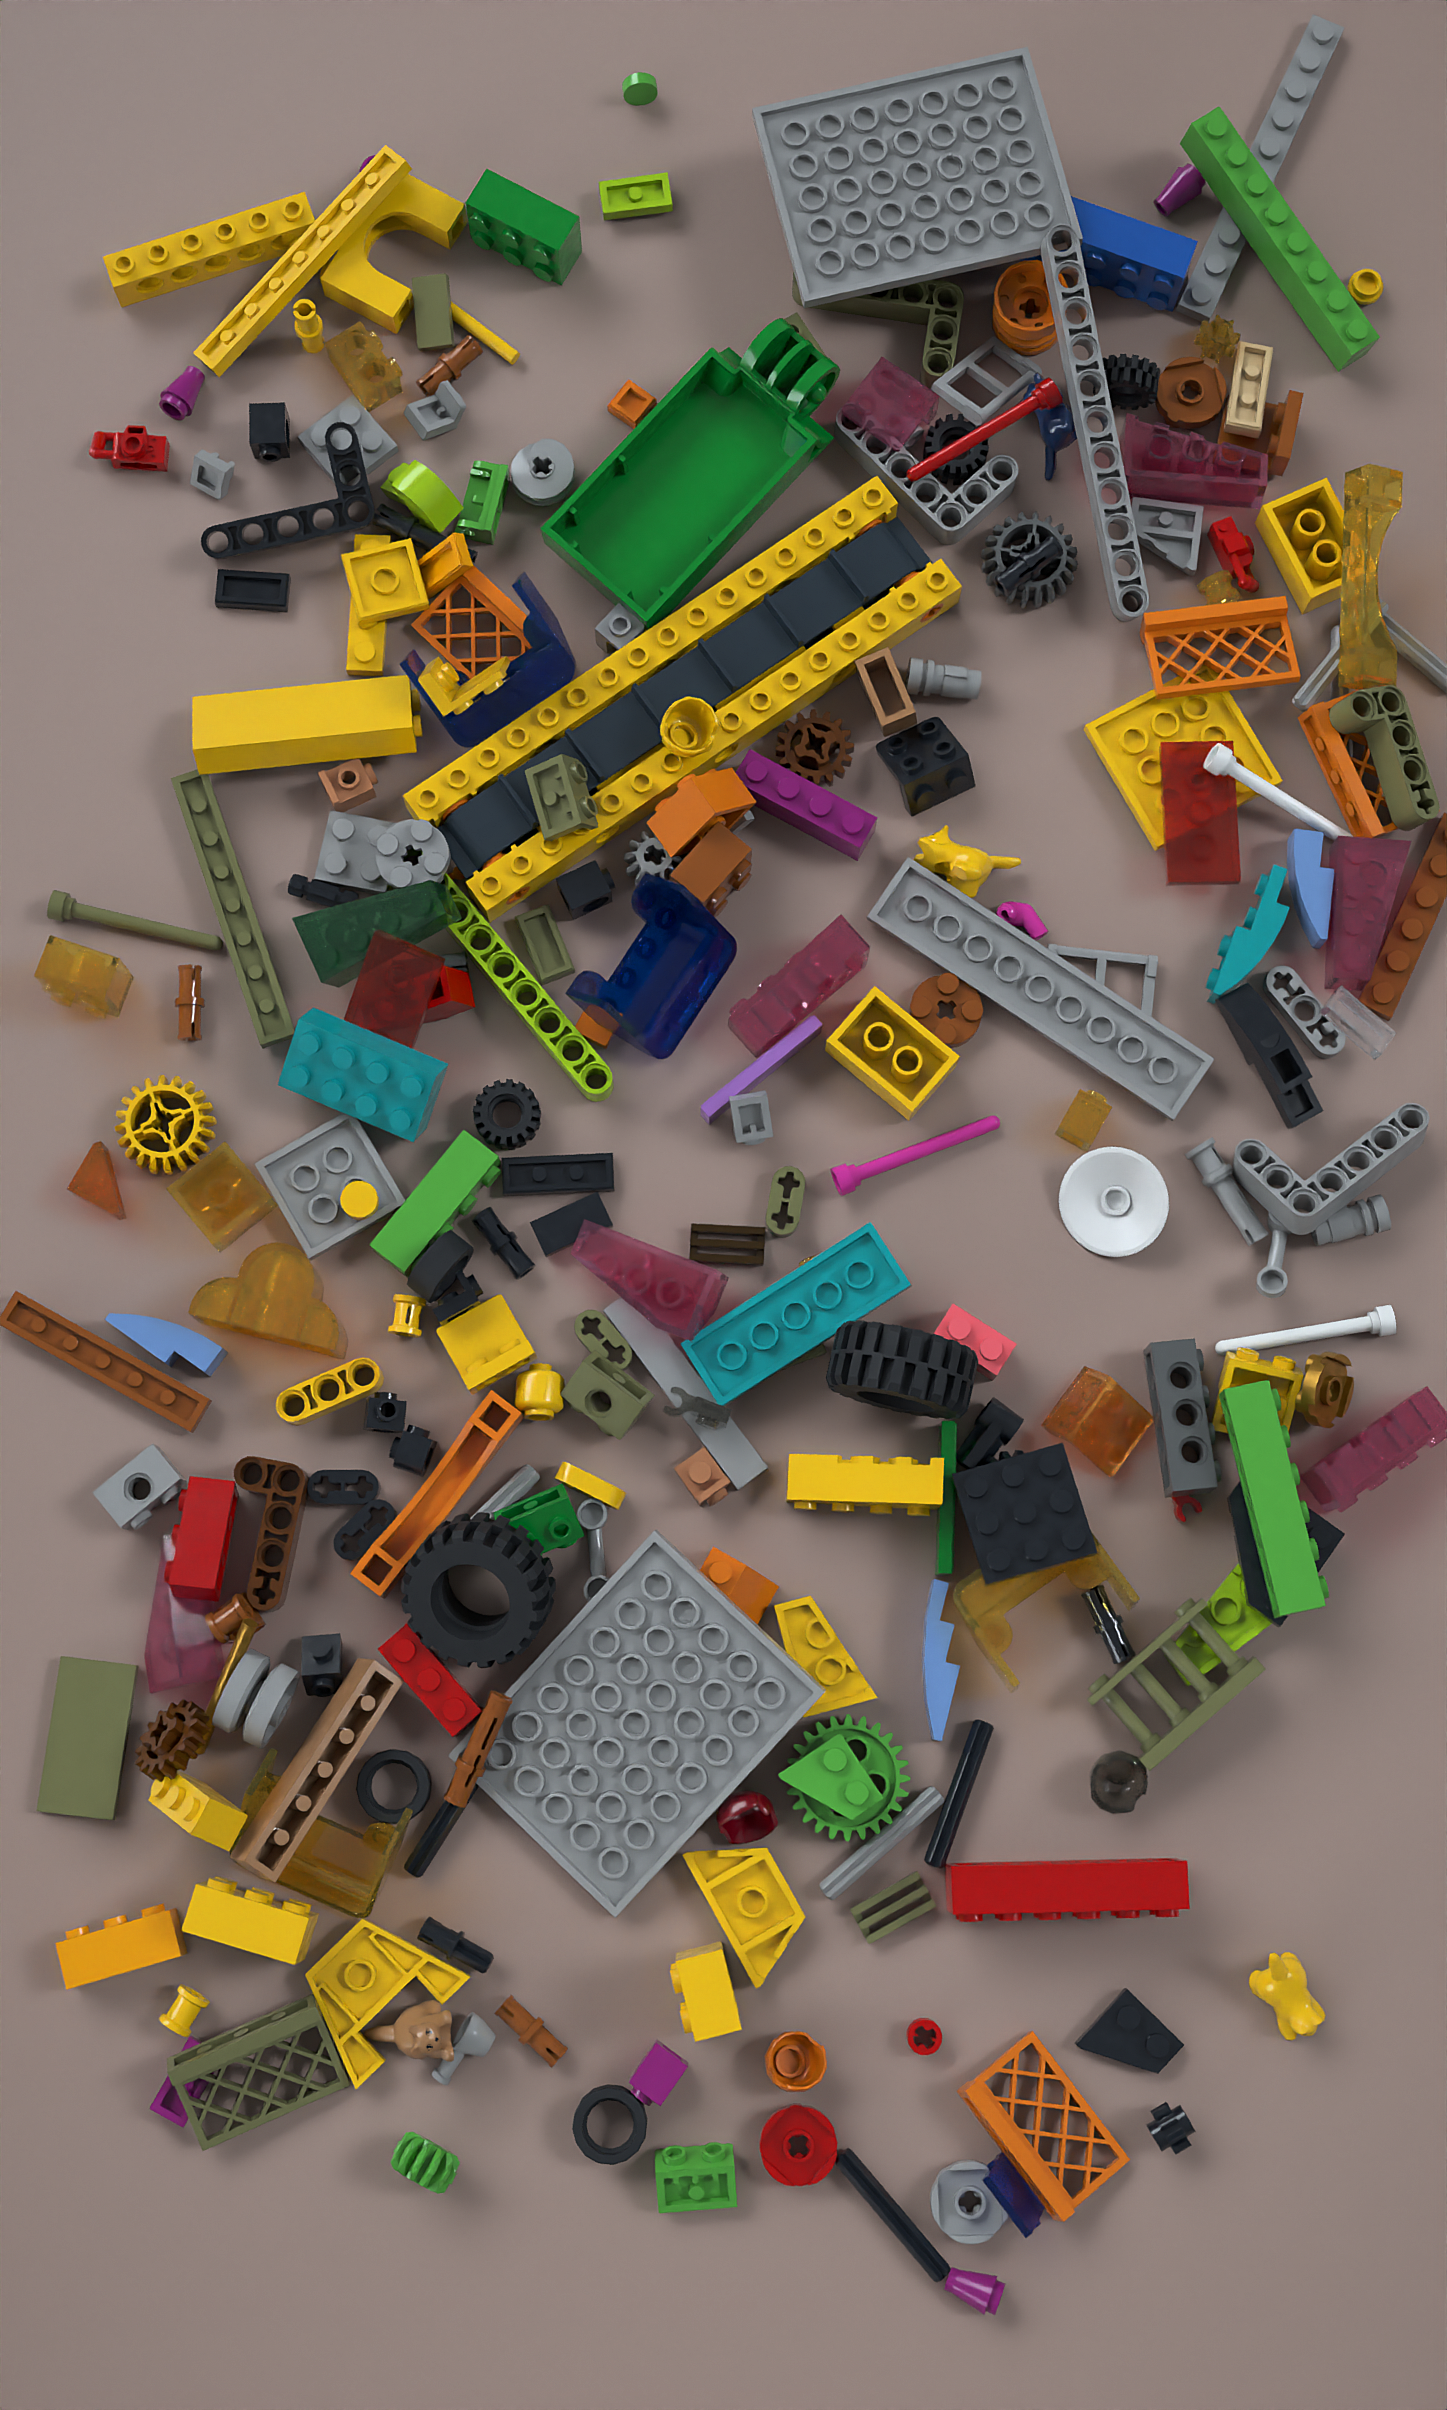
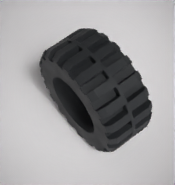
M847 1321L836 1330L826 1381L833 1392L840 1393L844 1397L852 1398L861 1403L916 1416H927L936 1419H959L969 1408L978 1359L975 1351L971 1350L970 1347L961 1345L957 1341L943 1338L940 1335L894 1324H883L881 1322Z
M477 1512L472 1519H470L469 1514L465 1513L455 1516L452 1522L446 1520L427 1536L405 1568L406 1575L402 1579L401 1591L406 1595L401 1600L403 1612L411 1614L408 1624L414 1633L420 1632L423 1636L420 1642L427 1649L433 1646L439 1651L437 1656L446 1661L451 1657L458 1660L457 1665L468 1668L472 1662H477L479 1668H490L495 1661L501 1665L512 1661L515 1654L521 1655L530 1646L552 1610L554 1604L552 1596L556 1591V1579L549 1577L553 1570L551 1560L548 1557L543 1558L541 1556L544 1547L538 1539L532 1542L527 1537L529 1531L522 1525H519L517 1529L509 1525V1518L499 1515L496 1520H492L489 1513ZM470 1564L480 1566L492 1572L502 1582L508 1593L510 1610L498 1615H483L465 1607L452 1592L448 1578L449 1568L456 1565Z

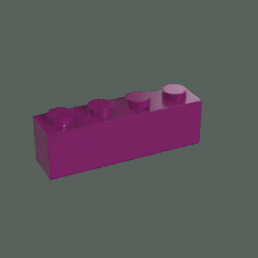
M749 749L736 771L740 780L756 800L754 806L856 861L859 860L875 832L878 817Z

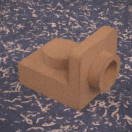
M705 1447L674 1468L699 1506L707 1502L711 1507L729 1494L725 1488L731 1485V1481L724 1475Z

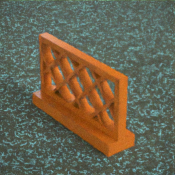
M474 565L450 583L429 605L430 609L424 610L411 624L467 680L477 675V664H494L503 658L502 638H518L521 641V656H511L508 658L511 661L510 663H521L522 681L504 682L497 688V697L493 693L485 695L481 691L511 722L520 717L562 672L566 674L575 664L557 643ZM463 586L471 594V608L452 609V596ZM477 600L484 606L483 608H477ZM446 603V609H441L442 606ZM477 614H493L496 617V632L477 633ZM452 615H471V633L452 634ZM433 616H446V634L431 635L424 626ZM502 624L509 630L508 632H502ZM477 639H496V657L477 658ZM452 640H471V658L456 659L452 655ZM438 641H446V648ZM527 648L535 655L527 656ZM527 662H543L550 669L541 680L527 681ZM463 665H471V672ZM527 687H534V688L527 694ZM502 688H522V700L512 711L503 704Z
M1286 596L1143 613L1139 633L1141 643L1146 648L1156 700L1299 682L1301 675L1287 619L1288 604ZM1279 628L1281 639L1274 645L1259 635L1263 630ZM1239 633L1248 640L1239 650L1224 640L1228 634ZM1203 637L1211 642L1212 645L1203 654L1189 645L1192 639ZM1168 642L1177 649L1167 658L1156 651L1154 643ZM1253 643L1269 652L1261 663L1245 653ZM1218 647L1233 656V659L1226 667L1210 658ZM1182 651L1198 661L1190 672L1174 662ZM1276 656L1288 664L1289 672L1276 673L1268 668L1267 665ZM1240 660L1255 671L1249 677H1240L1231 670ZM1205 665L1220 675L1215 681L1205 682L1197 677L1196 673ZM1168 669L1183 678L1179 685L1163 686L1162 676Z
M1379 681L1361 689L1380 687L1381 684ZM1351 692L1324 703L1322 701L1312 705L1298 717V720L1348 828L1355 838V843L1357 847H1361L1399 828L1393 821L1391 824L1382 827L1376 814L1379 804L1388 808L1385 797L1382 796L1383 791L1380 781L1376 793L1365 789L1361 779L1364 772L1378 777L1375 767L1367 764L1370 750L1366 737L1358 733L1342 734L1330 722L1329 710L1333 705L1353 693ZM1348 739L1365 746L1361 760L1349 756L1346 749Z
M1029 2031L972 2081H967L957 2090V2093L1055 2221L1064 2222L1075 2213L1074 2209L1130 2161V2158L1033 2031ZM1029 2044L1039 2055L1038 2073L1018 2070L1019 2053ZM1012 2060L1011 2069L1002 2068ZM1045 2064L1053 2075L1045 2074ZM996 2072L1010 2074L1008 2098L994 2096L985 2084ZM1017 2075L1037 2077L1035 2101L1015 2099ZM1044 2078L1058 2080L1062 2085V2105L1042 2102ZM1070 2097L1077 2107L1069 2106ZM1000 2102H1008L1007 2111ZM1015 2103L1035 2106L1033 2130L1019 2129L1013 2121ZM1042 2107L1062 2109L1060 2134L1040 2131ZM1069 2111L1082 2112L1087 2118L1086 2137L1067 2135ZM1094 2129L1102 2139L1094 2138ZM1024 2134L1032 2135V2144ZM1039 2136L1059 2138L1057 2163L1044 2161L1038 2154ZM1066 2139L1086 2142L1084 2166L1064 2164ZM1093 2143L1106 2144L1116 2157L1105 2169L1091 2167ZM1048 2166L1057 2167L1056 2176ZM1064 2168L1084 2171L1082 2189L1073 2197L1062 2186ZM1091 2172H1099V2174L1090 2181Z

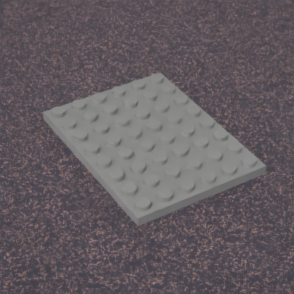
M1028 47L752 108L753 122L804 308L1041 255V244L1046 234L1054 225L1059 223H1066L1072 226L1078 234L1080 246L1082 245V233ZM1056 237L1051 239L1055 250L1067 249V244L1063 239Z
M656 1529L504 1694L510 1697L513 1703L508 1709L484 1763L486 1771L483 1777H478L476 1784L616 1918L825 1693L826 1689ZM475 1726L448 1755L454 1762H456L457 1757L463 1756Z

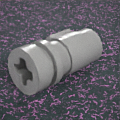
M910 657L905 688L909 694L917 695L920 691L923 696H929L930 693L945 697L977 700L982 673L981 671L970 670L965 667L935 665L933 660H927V663H923V659Z
M1379 1194L1368 1197L1367 1202L1361 1199L1357 1200L1353 1206L1347 1207L1345 1205L1311 1232L1315 1245L1335 1243L1354 1238L1359 1234L1370 1236L1374 1234V1230L1377 1233L1390 1230L1391 1219L1383 1196Z

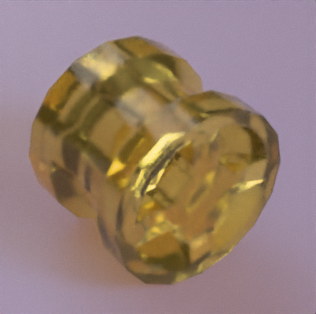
M1229 570L1216 572L1206 577L1197 585L1199 593L1207 599L1206 605L1238 602L1242 596L1239 590L1232 586L1231 581L1233 577Z

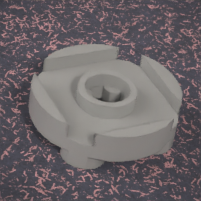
M411 819L398 822L387 829L377 840L376 865L382 878L389 886L399 891H405L407 894L418 895L433 890L444 879L443 875L450 865V849L443 834L427 820ZM413 848L415 851L421 850L423 852V855L418 857L419 864L414 866L410 861H403L407 851Z
M960 2160L939 2171L930 2192V2208L934 2220L949 2237L964 2244H978L989 2240L1000 2229L1001 2225H1004L1009 2214L1010 2198L1006 2185L995 2169L977 2160ZM966 2191H973V2195L981 2199L980 2204L974 2205L973 2212L971 2213L966 2212L964 2205H959V2198L965 2197Z

